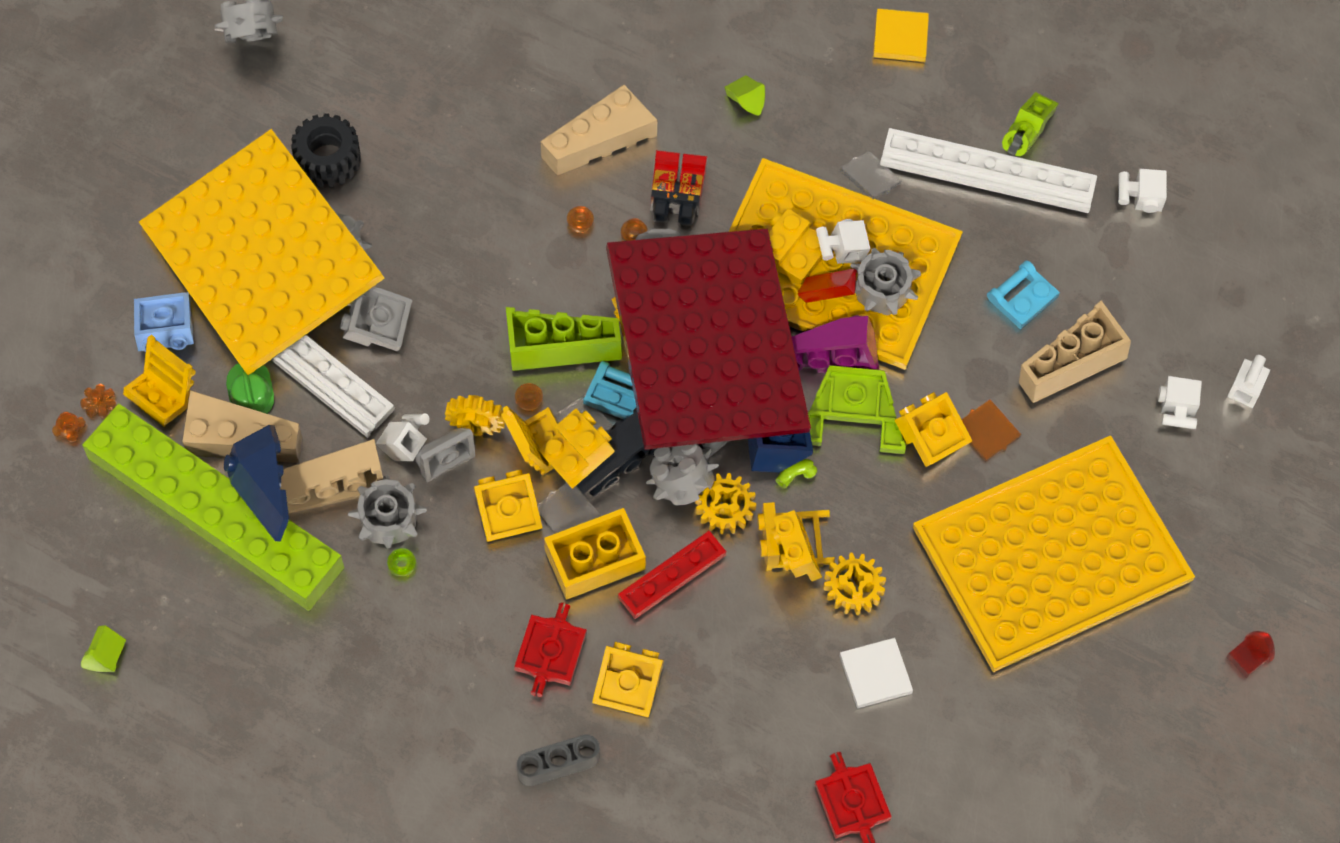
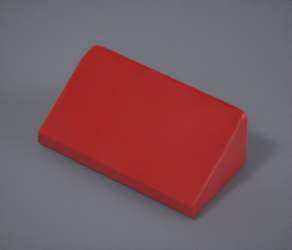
M854 268L806 277L798 291V296L806 303L855 295L857 270Z

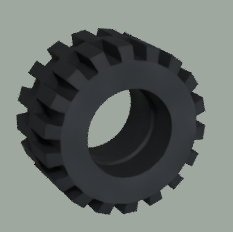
M323 113V117H318L317 114L312 116L313 119L310 121L308 119L302 121L303 126H297L295 129L296 134H293L291 139L293 158L312 183L317 182V187H323L324 184H328L329 187H335L334 183L339 182L340 185L346 183L345 178L351 179L354 176L353 171H358L359 162L361 161L359 140L354 126L350 127V122L346 119L341 121V117L338 115L330 117L329 113ZM324 145H333L339 148L334 154L328 156H319L313 153Z

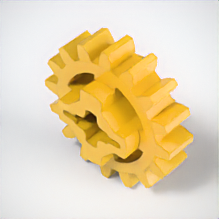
M459 395L457 399L451 398L450 402H447L445 420L450 421V426H457L458 429H470L475 436H483V433L493 435L494 432L500 433L501 429H504L505 421L501 415L504 413L501 410L502 406L494 405L493 400L486 401L483 400V397L477 395H468V398Z
M718 473L711 489L707 487L699 493L700 499L695 501V504L698 505L696 506V515H702V524L710 523V531L714 530L715 527H719L720 534H724L725 528H729L733 534L737 525L744 529L746 527L745 520L752 521V512L756 511V503L753 502L756 494L755 492H749L750 483L741 484V476L737 477L736 480H732L731 473H728L726 479H722ZM709 496L712 497L711 500L713 501L710 503V507L707 506ZM741 500L744 501V508L742 511H740L739 504H741Z
M852 552L849 554L848 560H845L840 555L838 557V565L831 562L829 566L830 571L825 572L824 579L827 582H824L823 589L830 591L827 594V600L835 599L834 608L838 609L841 605L844 606L845 614H848L850 609H854L856 615H860L861 608L870 612L872 608L871 603L878 606L881 600L879 596H884L885 588L882 586L885 585L886 577H879L883 569L882 567H873L875 559H871L868 562L864 561L865 554H861L859 559H855ZM847 569V572L844 575H839L842 571ZM852 576L856 585L858 586L857 592L856 587L854 586L853 582H851ZM873 589L867 597L862 598L864 593L870 592Z

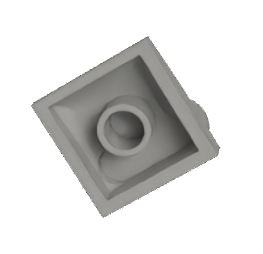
M466 428L454 429L422 446L415 457V461L420 467L421 474L426 483L475 457L472 431Z

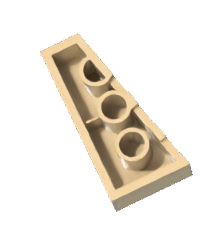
M623 85L540 141L541 158L558 176L589 164V160L600 156L602 158L612 155V151L625 146L626 148L635 146L638 141L645 138L650 140L657 137L658 120Z
M1100 301L1087 315H1082L1075 325L1067 331L1061 332L1055 341L1050 345H1045L1021 365L1019 384L1031 401L1035 403L1126 360L1131 340L1104 303Z
M190 391L183 444L185 449L195 456L225 458L227 454L230 455L234 443L267 425H274L281 446V452L276 454L277 461L299 463L302 434L299 423Z
M372 439L283 469L284 474L281 477L280 489L286 490L288 513L359 498L360 494L357 489L360 486L370 488L373 482L383 480L375 440Z

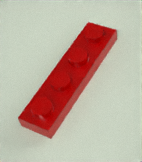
M707 531L618 593V599L636 619L726 556L727 551L714 535Z

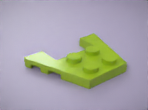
M829 365L814 402L808 411L812 446H821L823 422L826 419L881 425L879 452L905 454L906 445L895 422L897 417L885 371Z

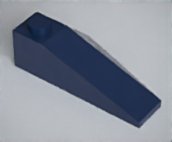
M267 425L233 444L230 455L227 454L224 459V470L228 473L231 485L274 541L281 542L289 521L286 490L280 489L281 477L284 474L283 465H277L276 454L281 452L280 441L275 426Z
M810 431L808 433L748 439L751 471L779 473L811 456L813 453Z

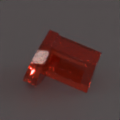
M1262 631L1249 633L1245 636L1246 639L1227 655V658L1246 678L1266 661L1270 663L1275 657L1274 643L1268 633Z

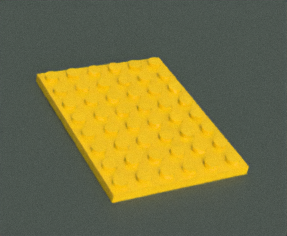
M272 129L139 221L247 375H250L385 279Z
M762 158L728 232L767 228L769 232L772 229L771 222L778 212L783 214L787 208L808 220L810 228L815 231L819 227H826L828 236L832 234L837 222L845 219H852L853 221L863 220L870 245L868 254L871 253L873 248H876L880 253H884V250H891L897 253L903 252V257L908 260L910 269L921 272V276L915 279L911 285V290L918 296V299H908L897 310L895 315H884L871 310L866 311L865 306L857 300L856 293L855 295L806 303L798 296V291L802 285L777 271L789 326L806 332L840 318H849L855 315L868 316L875 333L878 360L906 370L963 231ZM833 250L834 257L831 260H823L822 258L808 277L853 268L850 266L851 263L837 264Z
M1111 435L913 523L916 535L993 672L1183 586L1195 578V575Z

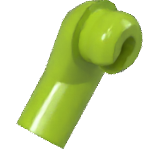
M804 459L783 470L775 481L780 487L786 489L797 475L803 474L805 478L814 477L817 473V467L813 465L814 462L812 460Z

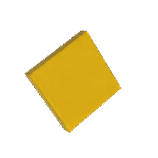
M877 9L873 57L925 62L929 13Z

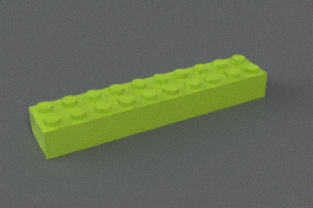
M119 403L82 444L89 460L308 611L312 609L344 569L342 556L291 520L288 521L281 542L274 541L231 485L228 477Z

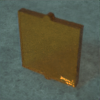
M988 400L976 410L971 409L970 413L961 419L972 439V442H970L971 446L985 462L1000 451L1005 452L1008 445L1021 437V433L991 400Z

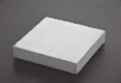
M895 638L840 652L839 656L857 709L913 693V688Z

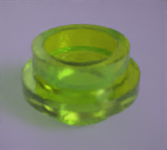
M400 548L394 550L389 555L387 565L392 574L403 577L414 571L416 558L410 550ZM400 560L407 562L404 567L397 566Z

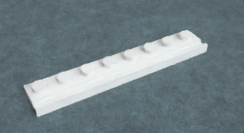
M889 128L880 166L1084 213H1089L1097 175L892 128Z
M307 335L271 359V361L367 438L395 410L391 402Z

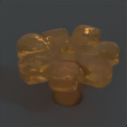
M103 384L96 385L95 389L89 387L85 389L84 395L87 398L80 401L82 409H86V414L90 417H94L98 412L100 418H106L108 416L107 409L113 410L117 406L116 401L112 400L115 398V392L111 388L106 390Z

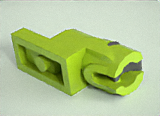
M1035 92L1020 108L1015 122L1005 134L1002 140L1003 149L1014 156L1021 157L1043 132L1047 121L1055 113L1059 103Z

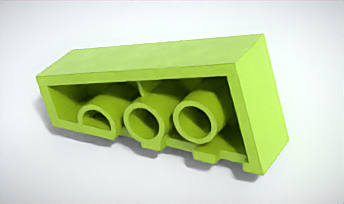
M506 307L512 371L622 359L618 318L591 315L571 317L568 316V313L563 312L551 315L542 314L540 310L529 309L528 312L516 311L513 307Z

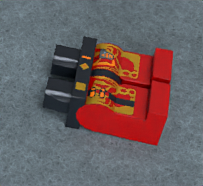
M656 150L650 211H653V220L665 222L668 220V213L679 214L678 222L680 224L692 225L695 216L699 214L706 175L707 156L683 153L679 182L677 179L680 153Z

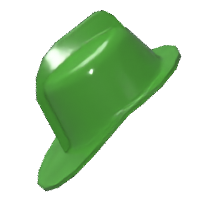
M237 363L230 369L226 379L230 403L268 414L274 404V392L267 367L262 365L250 375H247L241 365Z

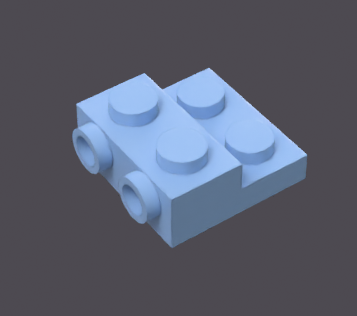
M189 292L134 299V336L138 351L146 352L147 337L151 334L166 348L172 347L173 349L181 350L187 345L194 344Z

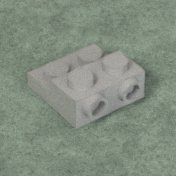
M373 286L348 304L351 306L349 314H344L340 324V329L344 330L343 338L368 347L371 343L398 351L401 348L412 299Z

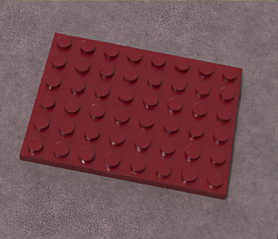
M768 228L607 242V257L645 450L808 433L810 431L809 415Z

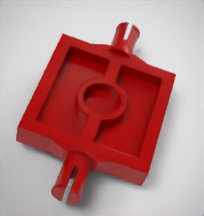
M560 602L555 618H543L531 614L514 670L529 674L535 678L530 692L534 696H536V693L537 697L543 696L546 682L554 681L568 686L571 685L587 629L573 626L566 621L569 609L571 608L569 604H565L564 607V603Z
M837 752L836 755L833 753L829 757L832 760L835 772L829 777L815 781L814 785L834 837L836 839L851 833H860L863 843H876L871 829L875 825L890 821L892 816L872 765L868 763L859 767H846L842 753Z

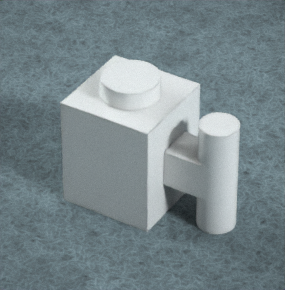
M1139 169L1135 182L1129 181L1128 172H1120L1119 204H1129V196H1135V210H1143L1147 213L1162 212L1167 199V172L1164 170Z
M845 219L837 222L830 236H828L826 227L816 229L823 260H831L834 257L832 252L834 250L837 264L858 263L870 251L863 220L853 221L852 219Z
M1256 355L1253 361L1244 359L1227 396L1228 398L1251 408L1254 407L1270 372V369L1264 367L1266 361L1264 356Z
M1168 376L1165 385H1160L1158 392V402H1162L1161 412L1168 413L1163 414L1162 425L1196 429L1197 418L1190 417H1195L1200 406L1202 381Z
M404 414L402 422H389L376 445L393 461H413L427 440L418 429L421 425L429 423L430 418L428 414Z

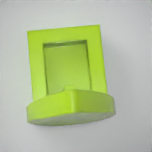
M745 75L724 87L727 96L738 102L743 109L757 116L761 114L765 102V86L763 83H758Z
M106 625L98 626L89 649L83 655L81 667L97 672H115L116 663L126 639Z

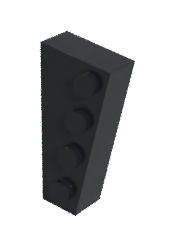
M636 407L632 415L625 420L617 421L612 426V431L608 433L612 438L608 443L615 452L576 485L588 501L617 483L620 479L619 474L622 472L627 474L638 469L642 459L646 456L652 455L653 458L655 457L654 451L656 449H644Z

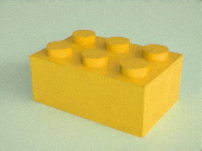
M624 508L544 538L546 555L566 600L646 569V556Z

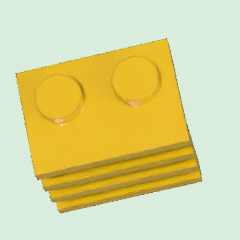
M151 334L147 337L144 373L124 387L123 395L162 426H165L188 409L190 388L194 385L191 377L195 375L196 371L193 369V366L189 363L186 364L159 343Z
M508 406L502 408L504 413L501 415L525 462H529L531 467L534 466L535 470L539 471L541 475L553 470L554 468L538 451L559 432L555 427L558 421L553 411L547 407L524 421Z
M775 502L763 503L762 513L757 514L758 530L763 531V540H760L761 557H765L766 571H770L772 568H783V570H786L780 556L785 553L782 544L777 545L771 530L776 527L773 518L785 514L776 513ZM829 510L796 512L801 522L802 519L812 518L818 566L823 567V565H830L831 562L835 563V557L823 558L819 518L830 517Z

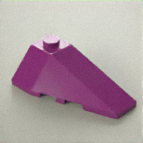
M855 315L849 318H840L792 336L799 371L803 367L817 369V373L826 374L829 365L879 370L875 333L868 316Z

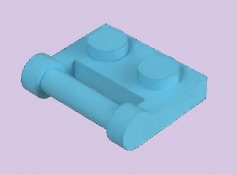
M1026 260L1019 266V270L997 289H991L987 293V298L1021 330L1059 297L1060 292L1036 271L1031 262ZM1025 278L1031 282L1009 302L1004 299V296Z
M601 361L583 399V404L625 420L633 414V410L636 407L634 392L604 379L608 377L632 386L631 376L629 373L610 367V363Z

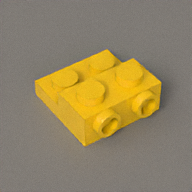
M787 208L783 214L778 212L773 218L769 237L777 271L802 285L806 277L809 276L822 259V253L817 233L810 228V222Z
M933 392L921 398L922 405L915 407L913 403L899 411L901 416L895 419L906 443L910 444L913 442L925 467L934 464L972 442L947 392L938 396Z
M577 408L555 426L559 432L538 450L572 489L615 452L608 443L612 440L609 434L601 426L596 430L594 425L597 422L586 410L580 413Z
M522 469L505 473L506 479L495 481L494 476L479 479V485L473 487L487 542L543 528L530 473L523 474Z
M795 510L774 517L773 520L776 527L771 530L777 545L782 544L785 553L780 556L786 571L791 570L796 578L807 574L811 581L822 578L806 529Z
M614 642L613 647L606 646L592 703L650 717L664 660L659 659L660 653L643 649L642 654L630 651L631 645Z

